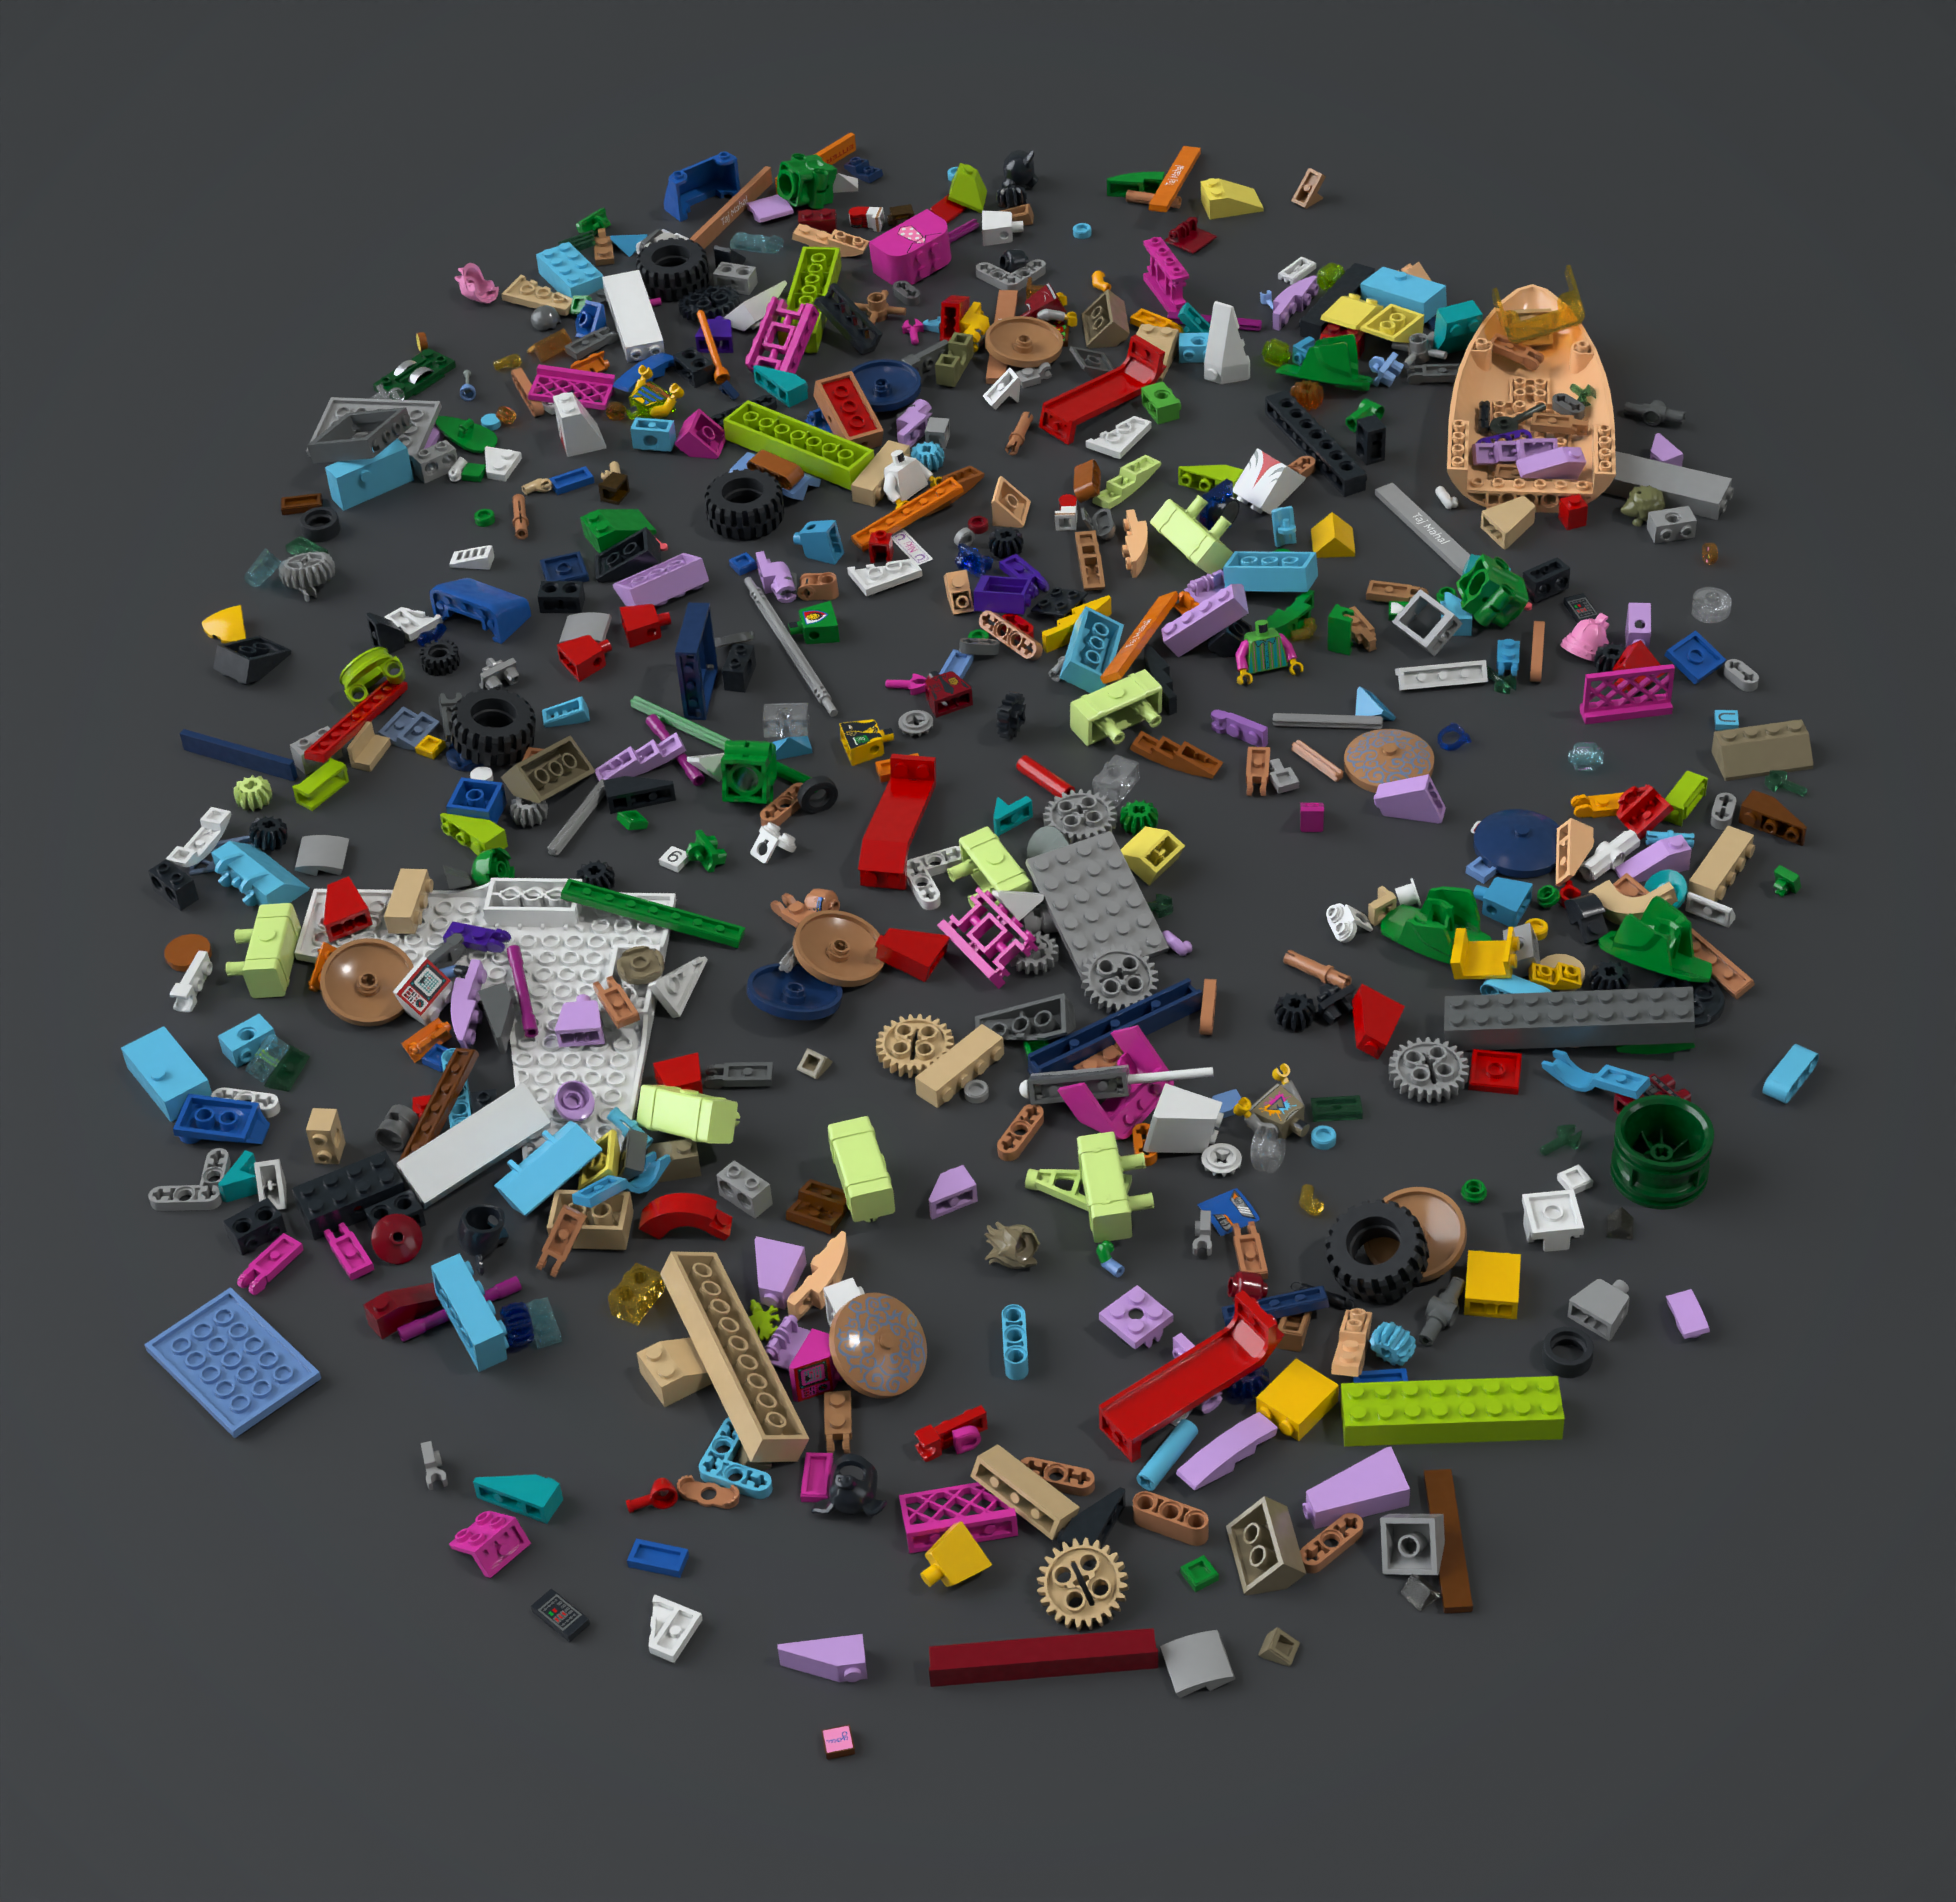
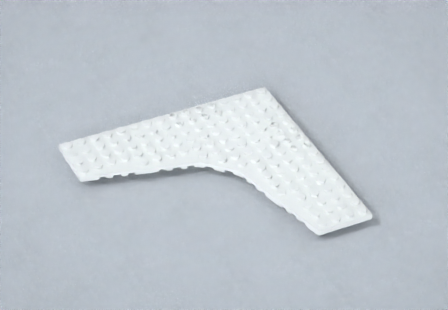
M491 878L489 883L471 889L433 890L432 893H429L428 906L423 910L422 923L418 925L415 934L388 933L384 914L393 890L357 889L369 908L373 925L329 942L323 923L327 889L313 890L295 949L296 959L316 963L317 951L321 949L323 942L339 948L353 940L374 938L390 942L399 947L410 958L413 966H415L423 956L427 958L444 944L443 936L452 921L494 930L498 928L509 932L511 939L509 942L503 943L505 945L503 952H482L466 948L465 955L458 959L454 965L469 966L471 959L481 960L484 969L487 971V979L485 984H482L480 990L505 982L508 990L514 991L517 1004H514L516 1016L510 1034L515 1087L524 1082L527 1088L530 1086L533 1088L538 1096L536 1101L540 1107L545 1106L552 1116L550 1120L551 1127L547 1131L553 1136L569 1122V1120L558 1114L554 1106V1097L558 1088L568 1081L576 1080L584 1083L591 1090L594 1097V1111L586 1120L572 1122L578 1124L595 1142L610 1130H615L621 1151L622 1142L625 1137L622 1135V1131L607 1119V1116L615 1107H618L632 1121L635 1118L657 998L648 988L650 983L634 985L623 981L618 975L617 960L622 957L624 951L630 948L648 946L649 949L660 951L665 962L671 929L560 899L561 892L568 879ZM573 879L576 881L583 882L582 879ZM623 893L674 908L676 905L675 893ZM511 945H518L521 948L524 962L523 968L533 1014L536 1017L539 1031L538 1035L533 1038H528L524 1035L521 1010L512 968L509 965L507 948ZM460 976L453 977V978H449V979L452 981V983H453V985H454L455 979H456V978H461ZM612 976L617 984L621 985L638 1011L640 1020L618 1029L596 995L593 983L599 981L603 989L606 990L609 988L606 978ZM581 994L588 995L591 1000L597 1001L602 1019L605 1044L559 1047L555 1027L563 1004L566 1002H576L577 996ZM542 1134L522 1146L523 1160L546 1142Z

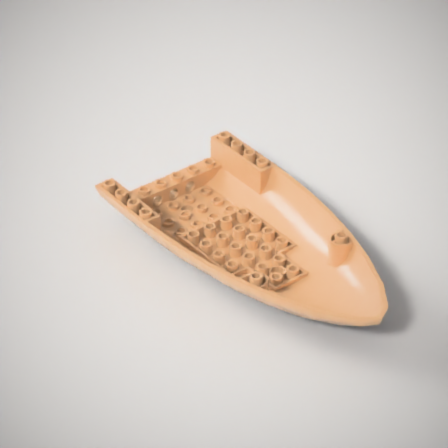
M1534 284L1514 290L1502 299L1484 319L1466 349L1453 387L1448 426L1447 473L1453 484L1465 497L1486 507V509L1524 495L1530 502L1534 503L1536 512L1559 513L1561 498L1580 494L1588 504L1597 499L1610 486L1616 476L1613 405L1608 380L1598 352L1585 328L1570 308L1551 291ZM1551 308L1553 345L1529 346L1544 355L1543 362L1539 364L1536 370L1527 369L1524 364L1514 362L1507 357L1492 352L1493 344L1490 340L1495 334L1498 333L1512 339L1511 310ZM1558 393H1565L1585 405V416L1582 420H1589L1587 435L1577 436L1576 434L1530 431L1532 417L1518 424V430H1528L1532 438H1557L1558 448L1581 447L1586 464L1577 480L1551 479L1552 481L1537 479L1535 481H1525L1521 478L1504 480L1502 478H1494L1496 465H1473L1472 445L1481 438L1494 436L1490 431L1488 433L1479 432L1480 401L1485 402L1487 400L1490 402V423L1497 417L1507 416L1513 418L1540 403H1544L1546 406V410L1540 413L1559 414L1552 409V397ZM1520 434L1518 439H1526V437H1522ZM1503 438L1498 439V441H1506Z

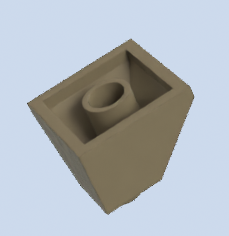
M684 1138L652 1143L647 1148L648 1153L656 1152L657 1159L666 1154L670 1155L671 1162L657 1183L701 1176L696 1141Z

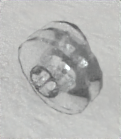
M1705 587L1696 590L1693 594L1692 615L1695 619L1705 623H1717L1729 616L1732 600L1725 591L1718 588Z
M1260 1126L1255 1131L1250 1156L1251 1163L1257 1171L1273 1173L1282 1163L1286 1150V1141L1283 1138L1278 1139L1275 1128L1267 1129L1266 1126Z

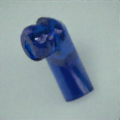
M439 623L434 630L422 632L417 639L418 644L425 647L424 644H431L432 640L438 642V639H441L446 632V626Z

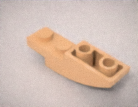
M802 224L797 226L792 236V240L807 244L809 247L840 248L841 257L861 255L869 245L868 240L847 234L844 231L835 229L832 234Z
M1132 509L1126 510V519H1123L1124 531H1127V536H1125V545H1122L1123 557H1127L1125 558L1126 569L1131 571L1132 578H1137L1147 559L1148 531L1146 521H1138L1135 510Z
M841 1231L835 1238H832L827 1247L812 1259L810 1263L812 1275H809L796 1292H792L788 1297V1315H794L798 1321L812 1306L819 1309L825 1306L824 1287L841 1282L848 1257L847 1237L844 1231Z
M1360 1308L1346 1310L1339 1331V1343L1332 1362L1331 1374L1358 1377L1362 1374L1369 1341L1372 1312H1366Z

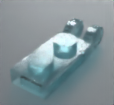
M736 232L730 241V248L776 254L784 244V239L776 235L767 237Z

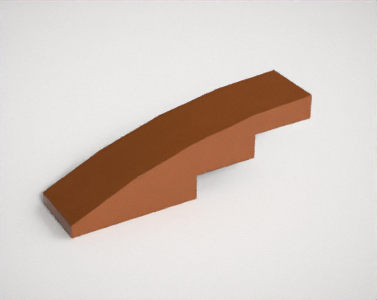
M968 466L942 476L941 482L952 476L963 486L964 492L924 515V517L938 512L955 502L983 479L985 473L972 466Z
M1143 731L1139 733L1130 747L1131 751L1171 769L1211 779L1214 778L1223 765L1222 761L1186 741L1180 746L1164 736L1159 741Z

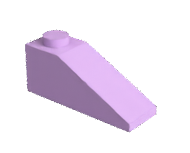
M1559 447L1516 461L1521 478L1577 480L1586 464L1581 447Z
M1682 834L1661 839L1615 867V872L1619 878L1628 873L1639 883L1648 880L1652 875L1662 870L1686 871L1689 870L1692 849Z
M863 1634L777 1644L781 1666L837 1682H856L861 1679H868Z

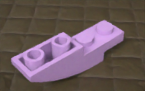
M1313 275L1294 283L1273 301L1272 329L1280 331L1284 324L1288 323L1290 316L1295 311L1302 312L1310 304L1311 299L1317 295L1319 290L1317 276Z
M471 959L465 979H455L451 996L452 1024L459 1044L464 1049H470L471 1044H474L478 1024H481L483 1017L482 1011L477 1004L480 1000L478 991L481 989L482 984L486 982L487 971L484 969L481 960Z

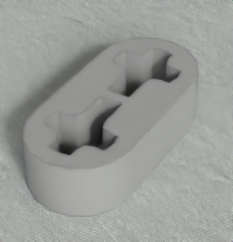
M1730 659L1725 662L1723 673L1728 680L1746 692L1757 689L1759 675L1737 659Z
M1720 793L1716 796L1710 824L1714 828L1724 830L1727 826H1731L1736 808V797L1734 795Z

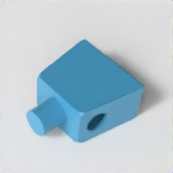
M836 520L810 521L800 532H796L793 536L794 544L802 545L807 558L835 565L844 554Z
M1497 877L1494 878L1489 888L1476 885L1473 894L1475 899L1483 901V915L1506 926L1516 927L1531 902L1533 884Z

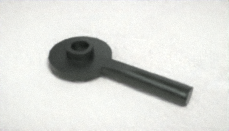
M1540 403L1513 418L1507 416L1497 417L1490 423V432L1493 435L1516 431L1518 430L1519 423L1531 418L1534 412L1540 413L1546 410V406L1544 403Z

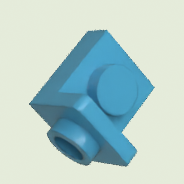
M1308 336L1293 345V363L1299 366L1302 365L1309 347H1313L1315 344L1314 338Z

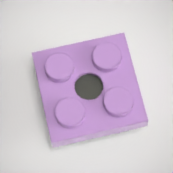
M1136 1285L1099 1312V1320L1115 1332L1118 1338L1128 1346L1137 1349L1139 1346L1146 1345L1150 1348L1153 1339L1158 1342L1162 1336L1163 1329L1173 1322V1314Z

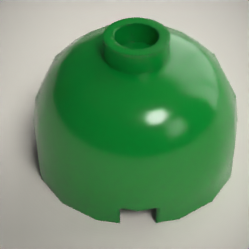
M499 847L485 850L475 858L471 875L478 887L489 883L491 878H515L514 866L510 867L508 861L511 857L505 849Z

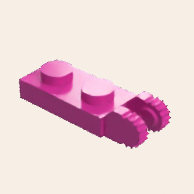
M344 1222L338 1224L339 1232L342 1235L338 1238H335L330 1229L324 1231L331 1250L351 1281L374 1270L372 1261L354 1233L349 1231Z
M283 1233L248 1265L249 1267L237 1279V1285L243 1289L250 1285L248 1291L251 1294L256 1295L260 1293V1291L265 1289L267 1282H270L304 1250L302 1243Z

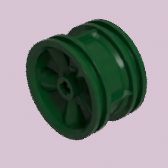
M1650 1095L1630 1102L1621 1110L1615 1124V1146L1612 1151L1610 1174L1617 1190L1630 1201L1652 1209H1675L1695 1201L1704 1192L1708 1182L1709 1158L1714 1141V1128L1711 1120L1697 1105L1675 1096ZM1663 1142L1676 1145L1677 1147L1672 1150L1670 1146L1663 1144ZM1644 1143L1649 1151L1643 1155L1632 1148Z

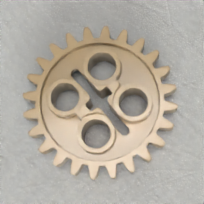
M909 1014L907 1020L900 1016V1022L898 1023L891 1020V1027L884 1025V1032H879V1038L876 1039V1054L879 1063L883 1062V1068L890 1067V1073L898 1070L900 1077L904 1073H908L909 1078L913 1076V1073L919 1075L954 1047V1036H952L951 1029H947V1024L940 1025V1019L931 1021L930 1015L926 1019H922L921 1014L917 1018H913ZM918 1032V1040L915 1044V1034ZM914 1048H915V1052H916V1054H915V1059L912 1060V1058H913L912 1052L914 1051Z
M1074 1538L1072 1547L1062 1542L1063 1551L1060 1552L1053 1548L1054 1559L1046 1556L1045 1560L1049 1566L1039 1568L1041 1573L1045 1575L1044 1577L1037 1578L1038 1584L1044 1586L1037 1589L1040 1596H1045L1040 1602L1042 1606L1050 1605L1046 1612L1049 1616L1056 1613L1055 1621L1057 1623L1065 1619V1626L1068 1629L1073 1622H1075L1078 1631L1081 1630L1083 1623H1086L1088 1628L1092 1630L1094 1621H1097L1102 1627V1618L1104 1616L1113 1620L1110 1612L1112 1609L1118 1612L1121 1611L1117 1601H1126V1597L1121 1591L1129 1590L1128 1585L1122 1582L1128 1579V1575L1126 1572H1120L1125 1568L1123 1562L1116 1563L1119 1558L1117 1552L1109 1555L1111 1550L1109 1545L1100 1549L1099 1540H1096L1093 1546H1090L1088 1538L1084 1539L1083 1545H1079L1076 1538ZM1087 1561L1097 1562L1093 1570L1086 1571L1083 1569V1565ZM1072 1562L1077 1564L1095 1603L1093 1606H1090L1072 1569ZM1064 1572L1071 1574L1069 1581L1065 1583L1057 1581L1060 1574ZM1106 1585L1108 1587L1106 1594L1102 1596L1094 1594L1098 1586ZM1075 1597L1083 1599L1079 1607L1071 1608L1069 1606L1071 1599Z

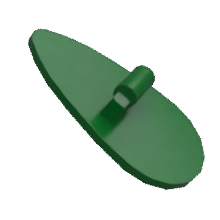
M438 416L435 422L440 432L468 451L484 453L486 446L495 448L497 445L495 433L486 427L475 424L470 418L463 420L449 416Z

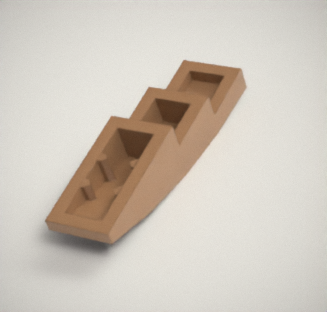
M1096 530L1075 532L1084 591L1105 589Z

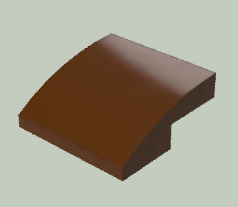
M809 1179L798 1191V1200L786 1211V1220L831 1234L848 1211L844 1190Z

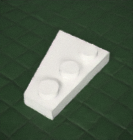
M1133 416L1116 425V429L1100 433L1099 438L1086 440V448L1121 459L1151 429V421Z
M913 559L887 562L886 566L879 567L869 564L866 565V568L855 570V566L847 567L848 575L865 596L873 595L922 577V569Z

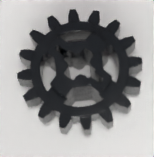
M1009 691V694L1005 696V700H1002V705L998 706L996 714L998 720L997 727L999 729L997 733L1000 734V738L1013 740V737H1017V731L1020 732V726L1025 723L1026 704H1023L1025 698L1021 693Z

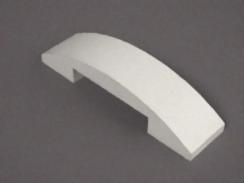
M211 807L200 819L201 828L184 847L177 846L166 859L174 865L191 867L202 861L214 849L222 837L231 818V811Z

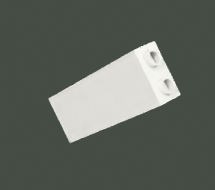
M636 270L602 277L604 293L627 362L643 360L662 352L665 353L663 338L640 271Z
M524 1082L397 1162L398 1171L424 1209L538 1137L543 1131L550 1129L552 1116L545 1106L540 1107L536 1101L538 1096L531 1086L527 1088Z

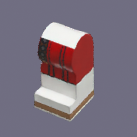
M858 206L849 210L850 226L853 228H873V231L881 232L885 222L883 207Z
M1066 494L1059 498L1060 511H1055L1056 531L1077 529V498L1072 494Z

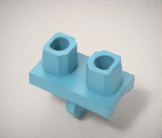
M1280 507L1271 510L1275 546L1280 547L1285 544L1296 543L1293 507Z

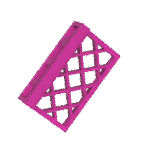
M539 364L537 375L528 393V400L554 403L553 396L573 390L576 398H582L579 401L585 408L605 410L611 395L613 396L615 393V388L613 387L615 375Z
M1674 665L1585 674L1583 703L1580 704V713L1584 723L1594 724L1672 714L1671 697L1675 672ZM1668 672V675L1661 681L1656 678L1659 674ZM1638 676H1646L1639 684L1634 681ZM1617 678L1625 679L1618 686L1612 683ZM1601 680L1603 682L1595 689L1591 687L1592 681ZM1651 681L1656 683L1649 691L1644 688ZM1629 684L1634 686L1628 693L1622 691ZM1607 686L1613 689L1606 696L1600 693ZM1661 688L1666 691L1665 694L1654 695ZM1639 691L1644 693L1643 696L1633 697ZM1618 693L1623 696L1621 699L1611 700ZM1595 696L1601 699L1598 702H1589Z
M978 1482L899 1495L909 1554L928 1551L954 1523L960 1521L963 1522L976 1542L1018 1536L1015 1508H1010L999 1498L989 1494L990 1491ZM971 1493L976 1495L971 1501L961 1498L964 1494ZM940 1498L948 1499L943 1506L935 1502ZM982 1499L991 1502L986 1509L977 1505ZM916 1502L922 1504L917 1510L906 1506V1504ZM955 1503L964 1507L959 1513L950 1509ZM998 1506H1000V1507H1002V1508L1005 1509V1510L994 1511ZM928 1508L937 1511L932 1517L923 1514ZM971 1510L978 1513L975 1515L966 1516ZM943 1515L950 1517V1519L939 1520ZM917 1519L924 1522L912 1525Z

